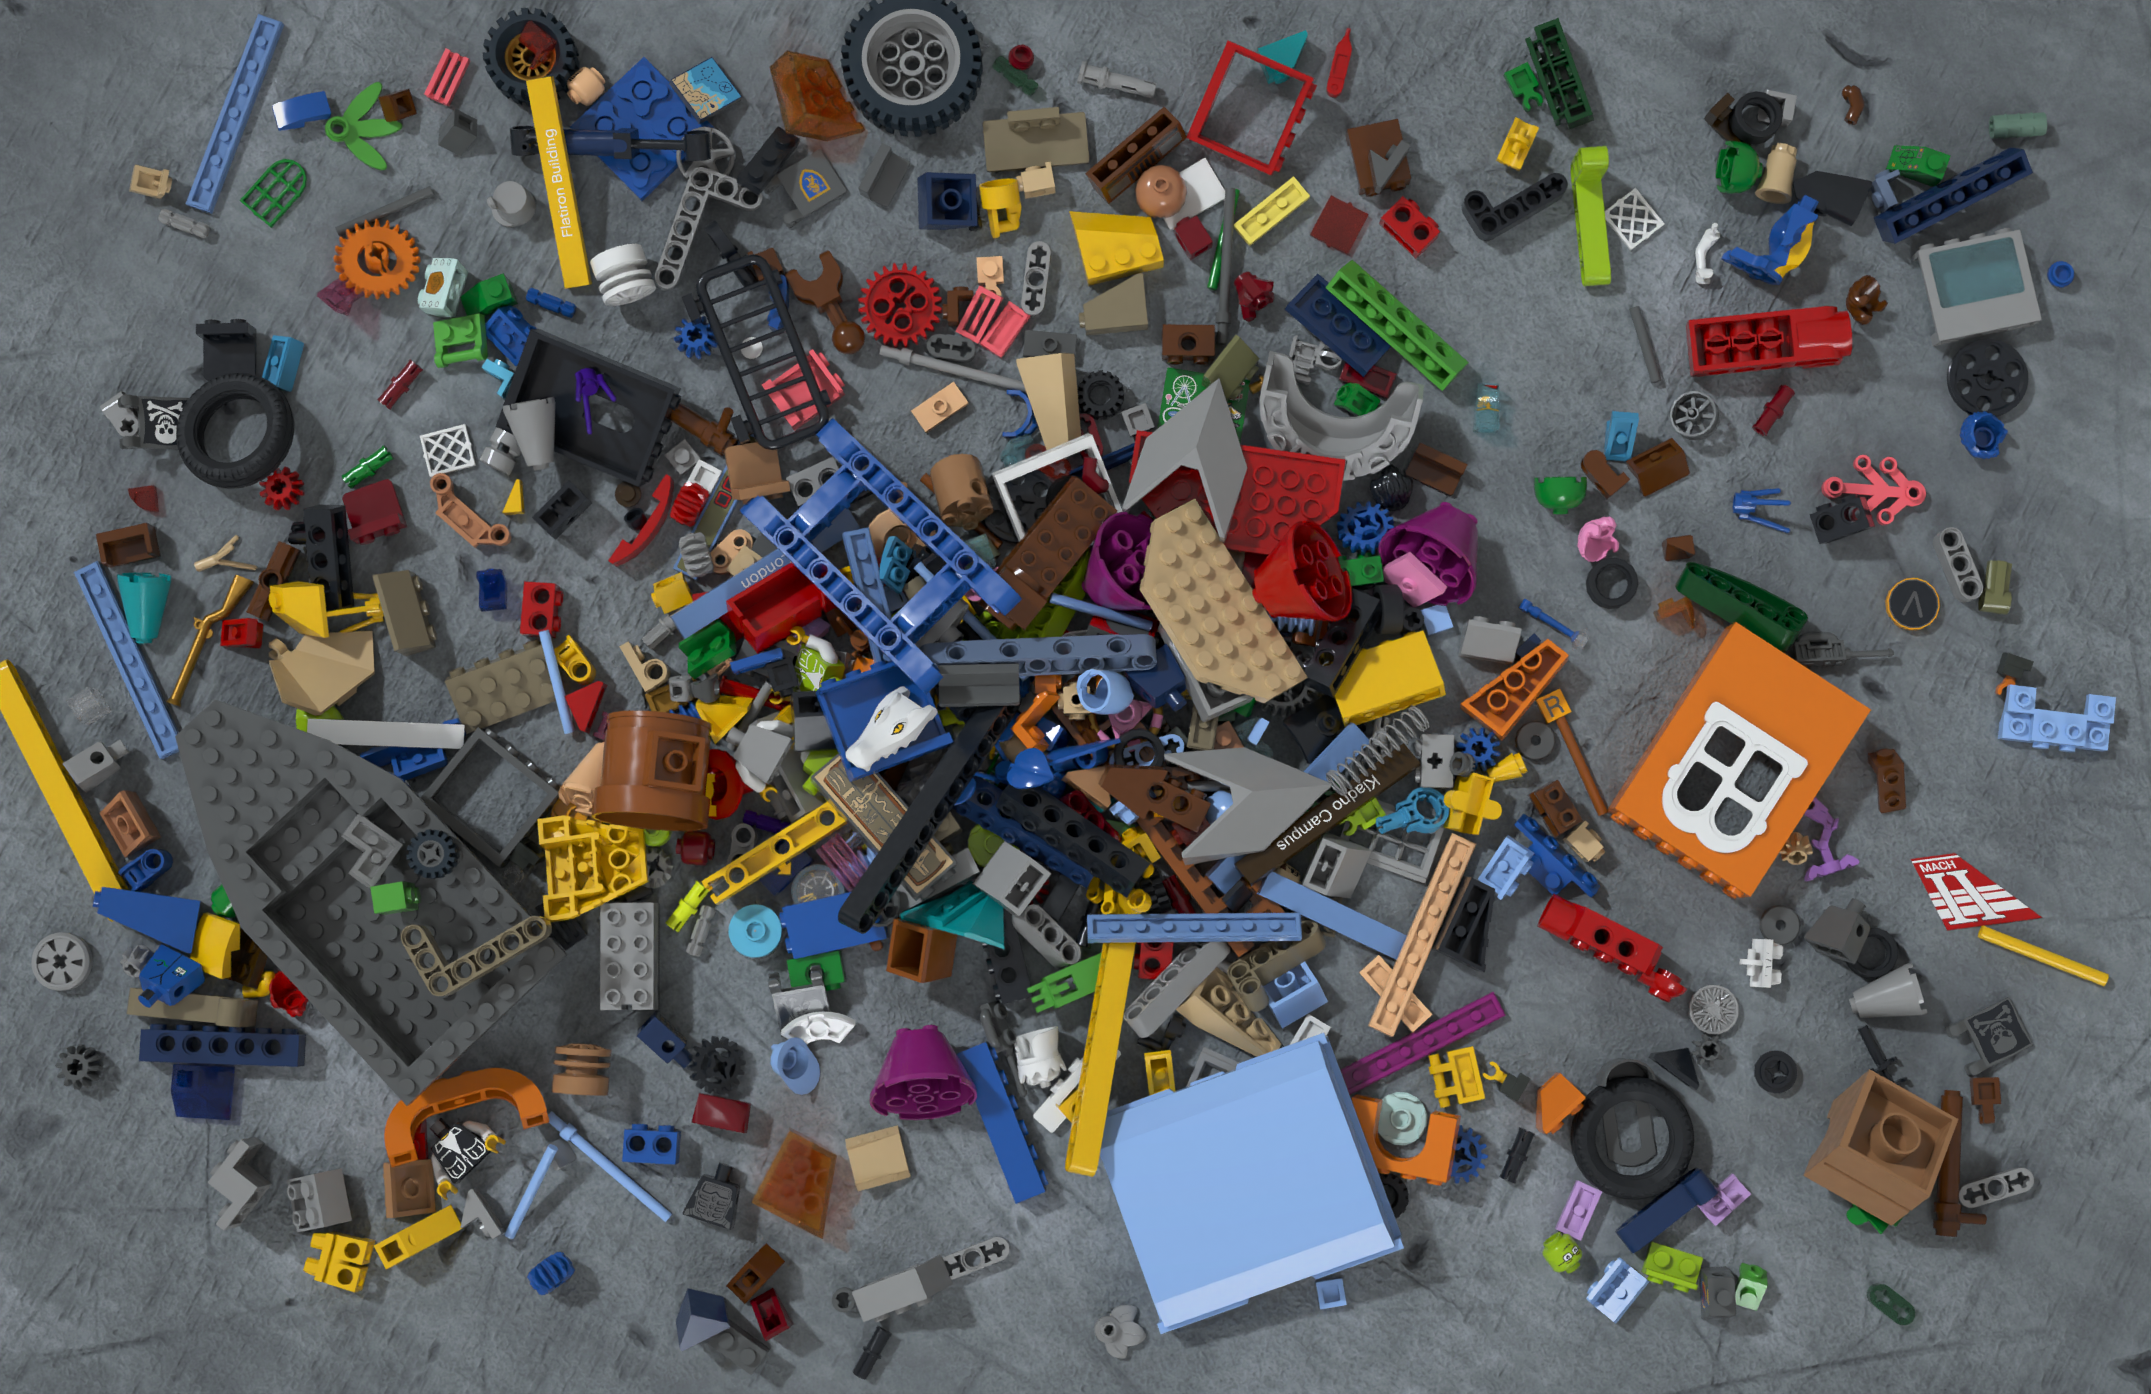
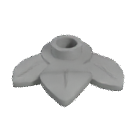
M1117 1306L1109 1316H1103L1095 1323L1094 1333L1096 1338L1105 1343L1107 1352L1113 1357L1126 1358L1127 1346L1138 1345L1146 1338L1143 1328L1133 1322L1137 1313V1307ZM1107 1325H1111L1112 1331L1106 1335L1104 1329Z

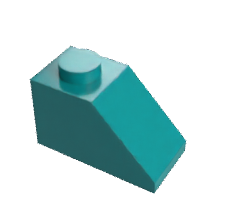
M1305 30L1260 47L1257 53L1295 69L1306 45L1308 33ZM1260 63L1268 84L1272 82L1280 84L1290 78L1288 75Z

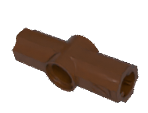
M278 541L267 568L259 575V585L246 611L247 613L269 622L273 613L269 603V580L272 576L277 575L279 579L278 584L289 583V576L301 550Z

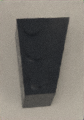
M1463 876L1431 949L1476 971L1485 973L1486 964L1484 963L1486 947H1488L1489 943L1488 931L1489 922H1491L1495 889L1472 877Z

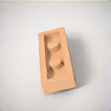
M1377 955L1359 974L1381 996L1392 969L1380 955ZM1412 992L1401 1021L1411 1032H1414L1433 1014Z

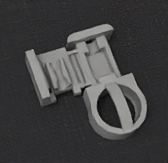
M1297 335L1293 337L1289 357L1291 359L1295 357L1293 363L1297 382L1310 385L1311 377H1308L1310 369H1314V366L1326 371L1335 370L1340 366L1343 359L1336 353L1323 351L1329 347L1322 341H1320L1318 346L1298 341ZM1320 356L1331 357L1339 360V362L1328 366L1321 361Z

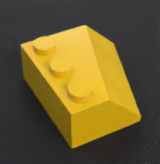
M1069 211L1088 286L1163 268L1164 259L1151 217Z

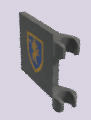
M821 149L776 174L764 188V192L769 194L782 185L797 209L783 216L784 223L788 228L795 226L805 217L847 193L846 188Z

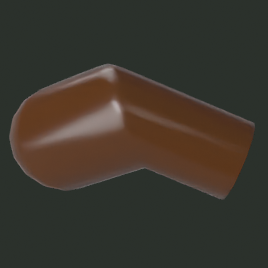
M1847 85L1842 90V96L1845 100H1849L1850 108L1844 121L1851 125H1856L1865 103L1860 88L1855 85Z

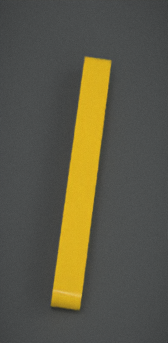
M8 659L0 662V710L93 893L95 894V891L100 892L101 886L129 890L123 877L119 875V869L71 775L62 764L64 762L15 666Z
M1115 891V903L1119 906L1118 914H1141L1128 906V897L1126 898L1121 893ZM1136 942L1103 943L1065 1161V1170L1067 1172L1093 1177L1098 1167Z

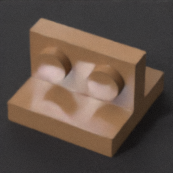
M431 1159L416 1160L395 1167H391L390 1162L383 1164L386 1218L436 1212Z

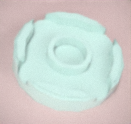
M1394 1092L1382 1099L1378 1133L1384 1140L1394 1145H1407L1423 1135L1427 1126V1113L1424 1105L1417 1097L1407 1092Z

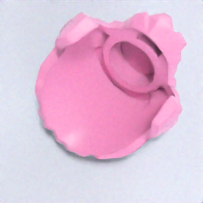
M1601 517L1591 520L1581 528L1578 535V548L1581 556L1588 562H1598L1606 558L1610 550L1613 549L1614 553L1619 550V542L1612 536L1617 526L1612 517Z

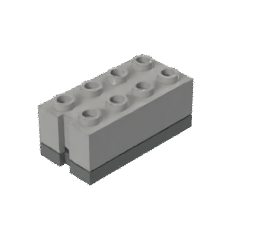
M604 903L600 905V1010H628V1004H632V1010L660 1009L659 903Z

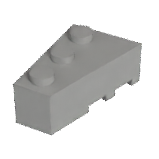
M940 1254L919 1265L917 1263L906 1270L868 1283L852 1291V1295L863 1322L874 1318L876 1323L890 1317L889 1312L895 1311L896 1315L910 1310V1305L913 1303L920 1307L933 1301L932 1295L953 1283Z

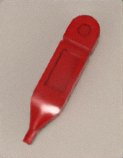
M1350 28L1346 29L1345 36L1336 46L1326 87V92L1330 97L1336 98L1342 93L1352 52L1349 37Z

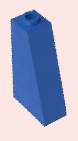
M101 886L100 892L95 891L92 907H97L98 914L185 953L192 952L200 907L199 900Z

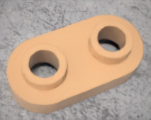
M742 529L732 531L711 551L713 571L720 575L727 574V567L744 545L752 550L754 541L747 531ZM743 538L744 544L740 547L736 546V539ZM719 556L725 557V562L722 565L716 563V559Z

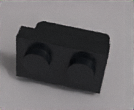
M210 319L205 320L204 324H196V335L203 339V376L207 381L230 373L256 375V328L244 319H231L230 323H221L219 320Z

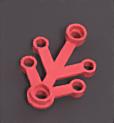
M1860 455L1855 458L1853 466L1857 471L1862 472L1872 485L1843 483L1838 477H1830L1823 482L1821 487L1823 495L1829 499H1835L1842 494L1872 496L1867 500L1870 512L1887 497L1898 498L1888 509H1882L1877 513L1876 519L1881 525L1890 524L1894 520V516L1906 505L1910 507L1918 506L1926 497L1924 486L1915 480L1908 481L1897 468V461L1893 457H1886L1881 460L1879 468L1883 473L1889 474L1899 487L1888 486L1872 468L1871 460L1867 455ZM1858 460H1865L1866 467H1860L1858 465ZM1885 461L1892 463L1891 470L1885 468ZM1836 483L1839 487L1838 491L1831 490L1830 484ZM1910 489L1916 490L1917 496L1915 498L1909 495ZM1857 507L1850 513L1852 521L1857 520L1855 512L1859 510ZM1885 512L1889 515L1888 521L1882 520V513Z

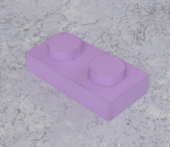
M1576 1180L1555 1229L1565 1234H1570L1581 1241L1602 1191Z

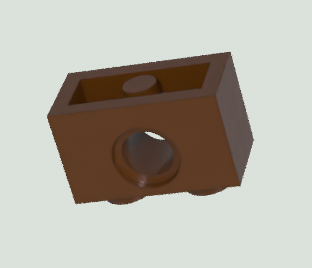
M1163 324L1162 360H1166L1168 364L1172 365L1183 364V361H1193V364L1206 365L1209 364V361H1214L1215 325ZM1185 340H1191L1195 343L1196 347L1191 351H1186L1182 348L1181 343Z

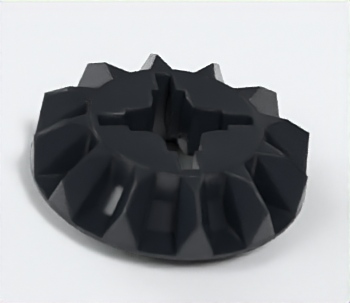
M1769 1051L1761 1055L1754 1065V1077L1758 1085L1767 1092H1785L1796 1081V1064L1788 1054L1782 1051ZM1778 1063V1070L1786 1075L1776 1076L1772 1081V1074L1765 1070V1068H1774L1775 1064Z

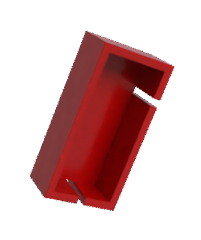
M792 562L726 601L729 619L741 634L744 633L745 639L757 654L791 635L793 632L790 630L793 627H804L821 617L822 610L827 613L837 607ZM828 571L822 573L820 578L826 576Z

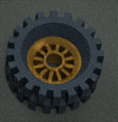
M521 8V15H517L514 10L508 12L510 19L507 21L500 17L496 20L499 28L496 30L491 27L488 31L491 40H484L483 46L487 52H482L483 60L487 65L485 66L486 71L497 88L508 99L511 97L514 103L521 105L522 101H524L528 107H531L526 81L552 76L554 77L558 100L561 99L558 92L563 90L567 94L569 91L567 81L575 74L574 69H579L580 65L576 57L579 56L578 49L565 25L560 20L557 21L553 14L548 12L547 16H545L542 9L535 8L534 14H531L528 8ZM530 56H538V60L535 63H527Z

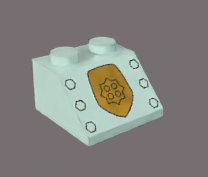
M433 258L432 264L427 266L425 271L426 285L424 289H421L418 296L419 308L424 313L446 319L456 317L460 297L462 296L468 275L467 269L457 259Z

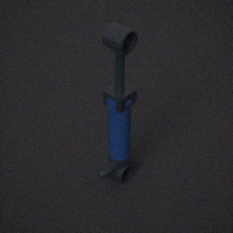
M514 126L510 128L512 155L530 156L540 154L535 126ZM620 128L618 130L563 129L568 155L614 156V159H633L640 155V149L683 150L685 159L689 161L711 159L710 132L705 130L684 132L683 140L639 139L637 128Z

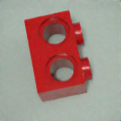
M1402 196L1381 217L1379 224L1417 259L1438 238L1440 233L1438 230L1439 226L1431 217L1428 216L1426 218L1419 212L1420 207L1412 199L1407 200ZM1404 212L1408 215L1409 220L1400 222L1396 219L1395 214ZM1416 230H1423L1426 232L1427 238L1419 240L1415 237L1414 232Z
M524 581L520 634L527 637H540V631L549 630L551 638H556V632H560L561 617L558 616V606L563 604V591L560 590V586L555 583ZM542 591H548L550 595L549 600L546 603L540 604L538 602V595ZM546 617V627L538 630L536 628L537 619Z
M1136 942V944H1141L1140 954H1135L1134 969L1139 970L1138 978L1155 980L1172 963L1173 942ZM1150 958H1155L1160 964L1155 968H1150L1145 962Z

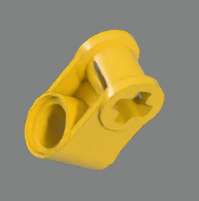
M569 634L566 636L567 640L554 649L557 663L574 681L582 685H588L595 679L596 669L585 656L582 648ZM586 665L588 669L587 674L582 678H578L576 675L577 669L580 666Z

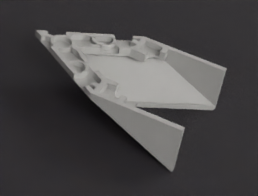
M1218 378L1146 438L1122 510L1129 514L1134 504L1180 466L1199 470L1218 531L1219 540L1225 544L1247 471V465L1224 391Z
M1245 747L1164 754L1167 766L1183 767L1231 789L1233 804L1182 852L1185 865L1265 851L1282 832H1285L1324 792H1327L1333 786V784Z

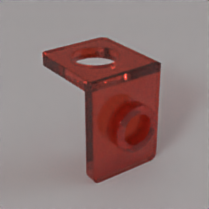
M532 21L527 22L519 37V41L536 54L530 65L532 70L548 61L557 43L555 39Z

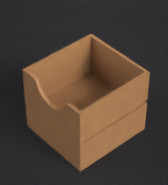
M1869 1069L1833 1100L1827 1118L1830 1119L1828 1130L1820 1146L1810 1158L1803 1176L1892 1226L1908 1214L1910 1210L1912 1211L1930 1197L1958 1119Z

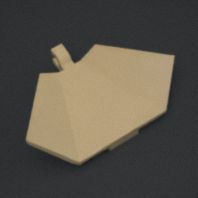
M373 631L329 633L327 638L304 635L292 652L277 638L269 643V648L273 649L269 652V657L274 659L269 660V665L282 703L312 715H322L335 704L340 706L357 693L358 686L375 674Z

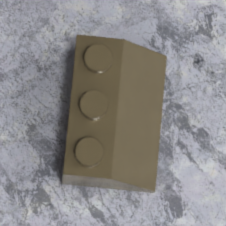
M410 570L373 575L394 651L404 656H410L435 648L434 640H437V633L433 624L430 625L427 615H430V609L427 601L422 600L420 594L423 586L419 575L415 576V573Z

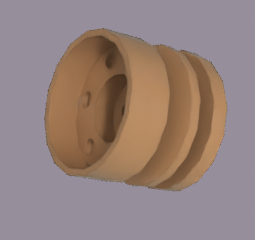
M580 1043L555 1046V1053L566 1054L567 1058L566 1060H554V1064L566 1067L565 1073L553 1074L552 1092L607 1096L609 1077L598 1075V1069L609 1068L611 1063L599 1062V1057H611L612 1050L594 1044Z

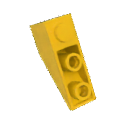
M449 1205L374 1245V1248L385 1269H389L463 1228H461V1222L453 1206Z

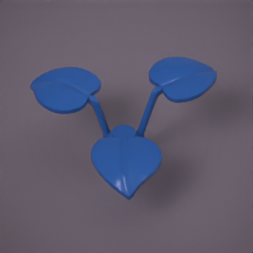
M1014 717L995 744V748L1003 760L995 768L996 775L993 776L979 771L974 775L992 780L996 784L1002 782L1006 787L1010 784L1017 789L1041 786L1055 779L1047 757L1039 749L1029 748L1021 751L1015 758V764L1006 757L1000 742L1008 741L1013 737L1014 732L1011 728L1015 724ZM974 778L971 779L954 805L967 801L974 794L976 788Z

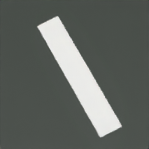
M308 719L307 721L308 733L341 745L461 749L464 745L465 725L329 719Z

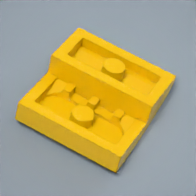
M208 912L203 913L194 935L190 959L201 964L203 972L220 979L231 977V952L240 950V924Z

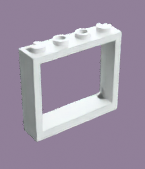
M1087 433L991 473L1019 541L1024 537L1025 531L1005 482L1085 449L1089 457L1097 458L1096 473L1109 483V489L1104 493L1106 501L1117 510L1116 513L1123 512L1091 434Z

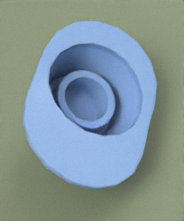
M794 1037L771 1046L770 1064L773 1071L783 1079L794 1093L800 1095L810 1093L819 1081L820 1067L806 1043L801 1038Z

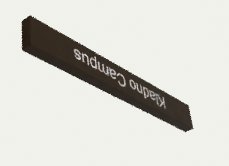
M1403 743L1400 745V751L1395 749L1391 752L1392 758L1388 755L1383 757L1384 764L1379 761L1375 763L1377 770L1369 767L1366 770L1369 774L1368 777L1362 773L1358 775L1360 783H1357L1354 779L1351 780L1352 790L1347 788L1345 796L1334 792L1299 817L1265 851L1246 855L1235 863V868L1252 887L1420 766L1418 759Z

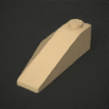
M1218 967L1176 1009L1198 1028L1256 1057L1277 1050L1281 1046L1280 1041L1263 1019L1256 1018L1252 1011L1246 1007L1233 988L1228 975Z

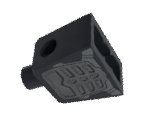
M719 1162L715 1176L702 1175L683 1211V1215L728 1230L733 1229L740 1194V1185L730 1182L734 1167Z

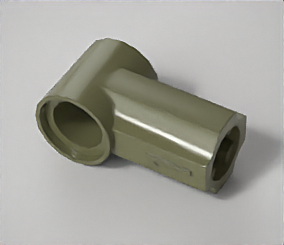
M1999 560L1987 562L1985 584L1978 601L1979 611L2008 614L2012 600L2011 592H2009L2011 563Z

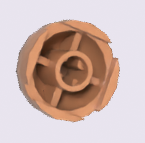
M1152 166L1144 171L1137 181L1135 189L1136 201L1140 209L1150 217H1172L1185 204L1187 194L1185 181L1180 173L1170 166Z

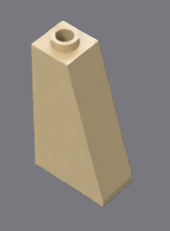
M1058 353L1016 359L1046 450L1080 437L1081 427L1074 354Z

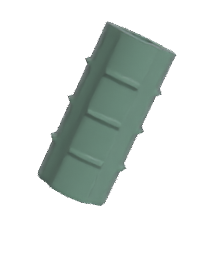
M2045 112L2008 115L2005 113L2004 115H1992L1989 119V135L1991 139L2044 136L2047 131Z

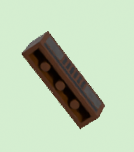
M1163 107L1085 174L1093 189L1110 204L1136 182L1144 171L1155 166L1182 143L1187 136L1181 123Z

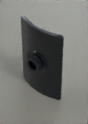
M1328 695L1322 696L1283 720V725L1297 741L1308 764H1311L1345 729L1336 699ZM1364 723L1357 725L1363 733L1366 731Z

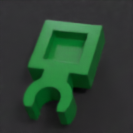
M1528 62L1504 73L1503 76L1514 98L1522 96V107L1526 112H1529L1531 109L1528 103L1530 99L1535 100L1538 106L1543 104L1542 96L1534 92V89L1538 88L1539 83Z

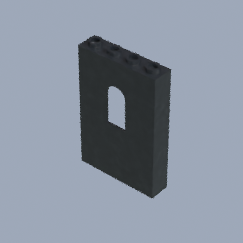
M532 329L529 332L503 406L510 405L511 410V404L537 399H546L547 401V398L554 397L556 402L554 452L640 487L645 485L646 482L649 483L654 474L652 465L654 459H658L663 450L661 441L663 435H667L671 428L672 420L670 416L672 411L676 410L680 404L681 396L679 392L681 388L543 330ZM584 368H591L596 371L597 375H603L604 381L617 399L614 403L632 411L635 422L631 430L628 432H618L592 421V434L587 433L585 417H583V396H581L580 402L576 401V372ZM599 385L595 395L612 401L601 385ZM502 407L496 427L513 434Z

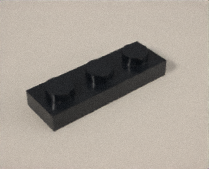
M778 126L739 174L737 183L760 195L797 148L800 138Z

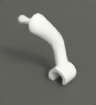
M1713 223L1711 228L1705 231L1695 250L1697 266L1695 280L1698 284H1710V278L1713 276V270L1706 268V253L1720 238L1717 223Z

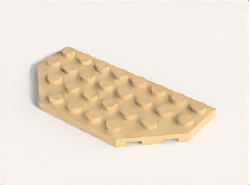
M1196 499L1155 519L1151 523V538L1146 550L1145 572L1141 580L1140 591L1195 679L1203 683H1214L1221 686V689L1238 695L1243 693L1255 697L1256 701L1266 703L1308 678L1262 604L1255 601L1252 588L1223 542L1219 540L1218 534Z

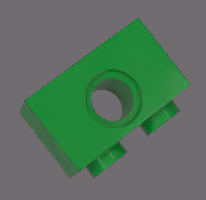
M841 951L787 960L791 987L812 984L810 967L815 965H821L824 971L823 979L826 991L840 989V983L847 982Z

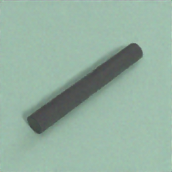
M1640 306L1632 307L1629 310L1651 383L1661 381V376Z

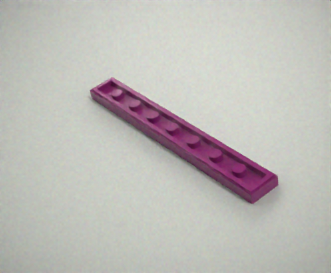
M1494 992L1340 1069L1349 1095L1506 1016Z

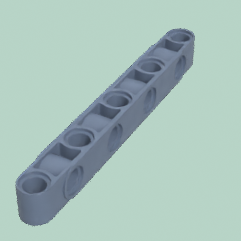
M1147 634L928 643L919 648L937 668L938 665L1019 664V676L1083 674L1090 669L1115 672L1149 670L1157 664L1156 640L1153 636Z

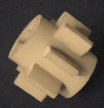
M1792 832L1779 853H1781L1782 861L1787 860L1790 864L1799 865L1806 862L1807 855L1813 854L1808 836L1803 837L1798 832Z

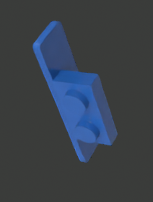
M459 718L447 720L442 723L462 725ZM379 746L360 754V757L379 767L392 763L394 775L404 781L448 765L444 748Z
M1523 813L1516 821L1515 826L1533 842L1528 849L1534 853L1530 859L1534 864L1528 872L1552 895H1557L1570 881H1574L1592 898L1600 888L1595 876L1585 872L1578 865V861L1574 856L1565 853L1559 847V843L1554 837L1544 833L1535 819Z

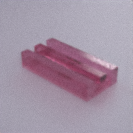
M836 834L816 850L818 855L849 892L854 889L867 870L839 834ZM833 844L836 845V847L841 851L845 858L838 853V851L834 848ZM849 863H850V864L854 867V869L858 872V874L860 875V877H858V876L855 874V872L851 869V867L849 866Z

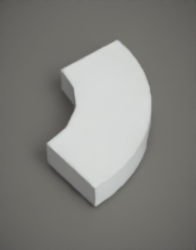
M835 1012L808 1013L788 1023L781 1030V1035L787 1039L801 1038L806 1045L821 1039L840 1043L855 1026V1020Z

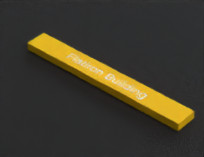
M554 77L528 80L526 84L564 287L567 289L591 285L592 281Z

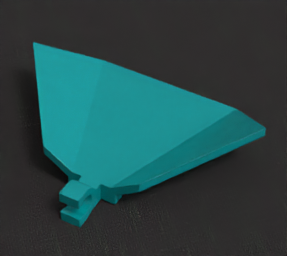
M972 881L967 882L950 895L904 911L899 915V919L961 935L1005 949L1004 908L974 886Z

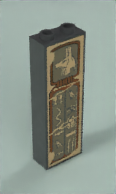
M839 753L811 776V783L875 855L878 854L909 808L878 772L850 782ZM933 836L901 885L915 901L920 897L925 900L936 890L933 887L940 880L946 882L956 873L954 868L957 862Z

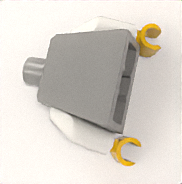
M780 720L761 721L757 726L751 724L746 733L732 727L726 737V741L738 747L733 757L737 760L735 767L746 785L759 793L765 801L770 802L771 800L765 795L768 790H773L777 793V790L770 783L794 742L792 725Z

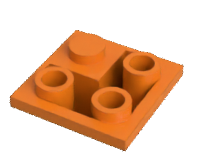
M1556 1072L1537 1090L1536 1129L1544 1134L1550 1132L1554 1134L1564 1125L1562 1120L1569 1114L1573 1116L1579 1112L1584 1106L1582 1101L1586 1099L1561 1073Z

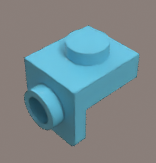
M486 359L482 369L503 381L497 394L505 400L514 373L508 370L510 366L498 359L495 362Z

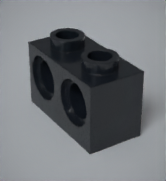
M1856 494L1841 498V504L1832 506L1831 503L1816 507L1817 512L1809 515L1819 544H1827L1874 528L1875 524L1866 498H1857ZM1854 506L1860 511V516L1856 521H1852L1848 515L1849 510ZM1828 515L1832 516L1835 521L1834 527L1830 530H1827L1823 524L1825 517Z

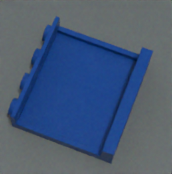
M885 660L870 665L871 670L861 673V670L857 669L845 674L846 678L836 681V678L826 680L820 683L821 687L816 691V696L850 782L946 748L953 743L950 732L945 733L937 713L926 724L915 741H911L906 748L900 747L895 755L892 753L886 759L881 757L879 761H875L869 771L858 768L847 760L846 751L858 740L865 730L878 704L886 695L897 688L904 686L910 690L908 698L920 707L924 708L927 705H931L936 708L930 691L925 694L894 662L886 664Z

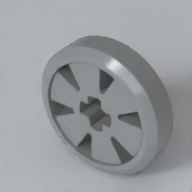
M59 932L46 936L38 943L34 949L31 964L36 979L43 986L52 990L65 991L78 987L87 979L92 969L93 958L88 944L81 937L72 933ZM59 956L67 957L65 960L66 967H58L57 964L60 962Z

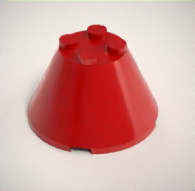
M1307 519L1293 524L1261 565L1254 570L1255 588L1252 591L1253 597L1257 603L1263 604L1272 618L1287 617L1335 622L1349 614L1352 605V588L1348 571H1342L1337 558L1342 555L1332 538L1320 525Z

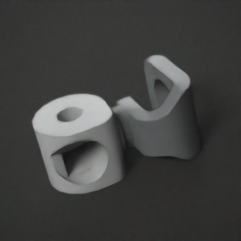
M713 674L709 678L693 682L692 677L688 675L669 678L670 698L672 701L688 702L695 697L705 703H710L720 698L718 674Z

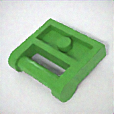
M474 314L433 322L436 347L434 361L438 368L447 367L451 363L472 359L481 361L488 358L484 315ZM475 343L474 349L448 353V348Z

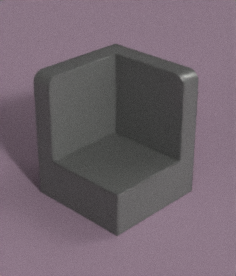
M454 109L439 128L438 145L461 156L477 137V119Z

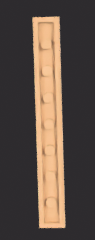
M1454 833L1450 835L1368 1027L1394 1037L1475 849V843Z

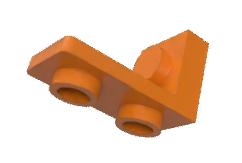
M1044 691L1039 693L1034 698L1030 708L1017 717L1016 723L1011 728L1028 749L1036 748L1044 752L1049 746L1044 740V733L1035 725L1060 698L1056 692Z

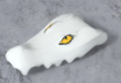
M904 686L897 688L886 695L878 704L865 730L858 740L846 751L847 760L856 767L869 771L875 761H879L881 757L886 759L892 753L895 755L900 747L906 748L911 741H915L926 724L937 715V709L931 705H927L924 708L920 707L908 698L910 690Z

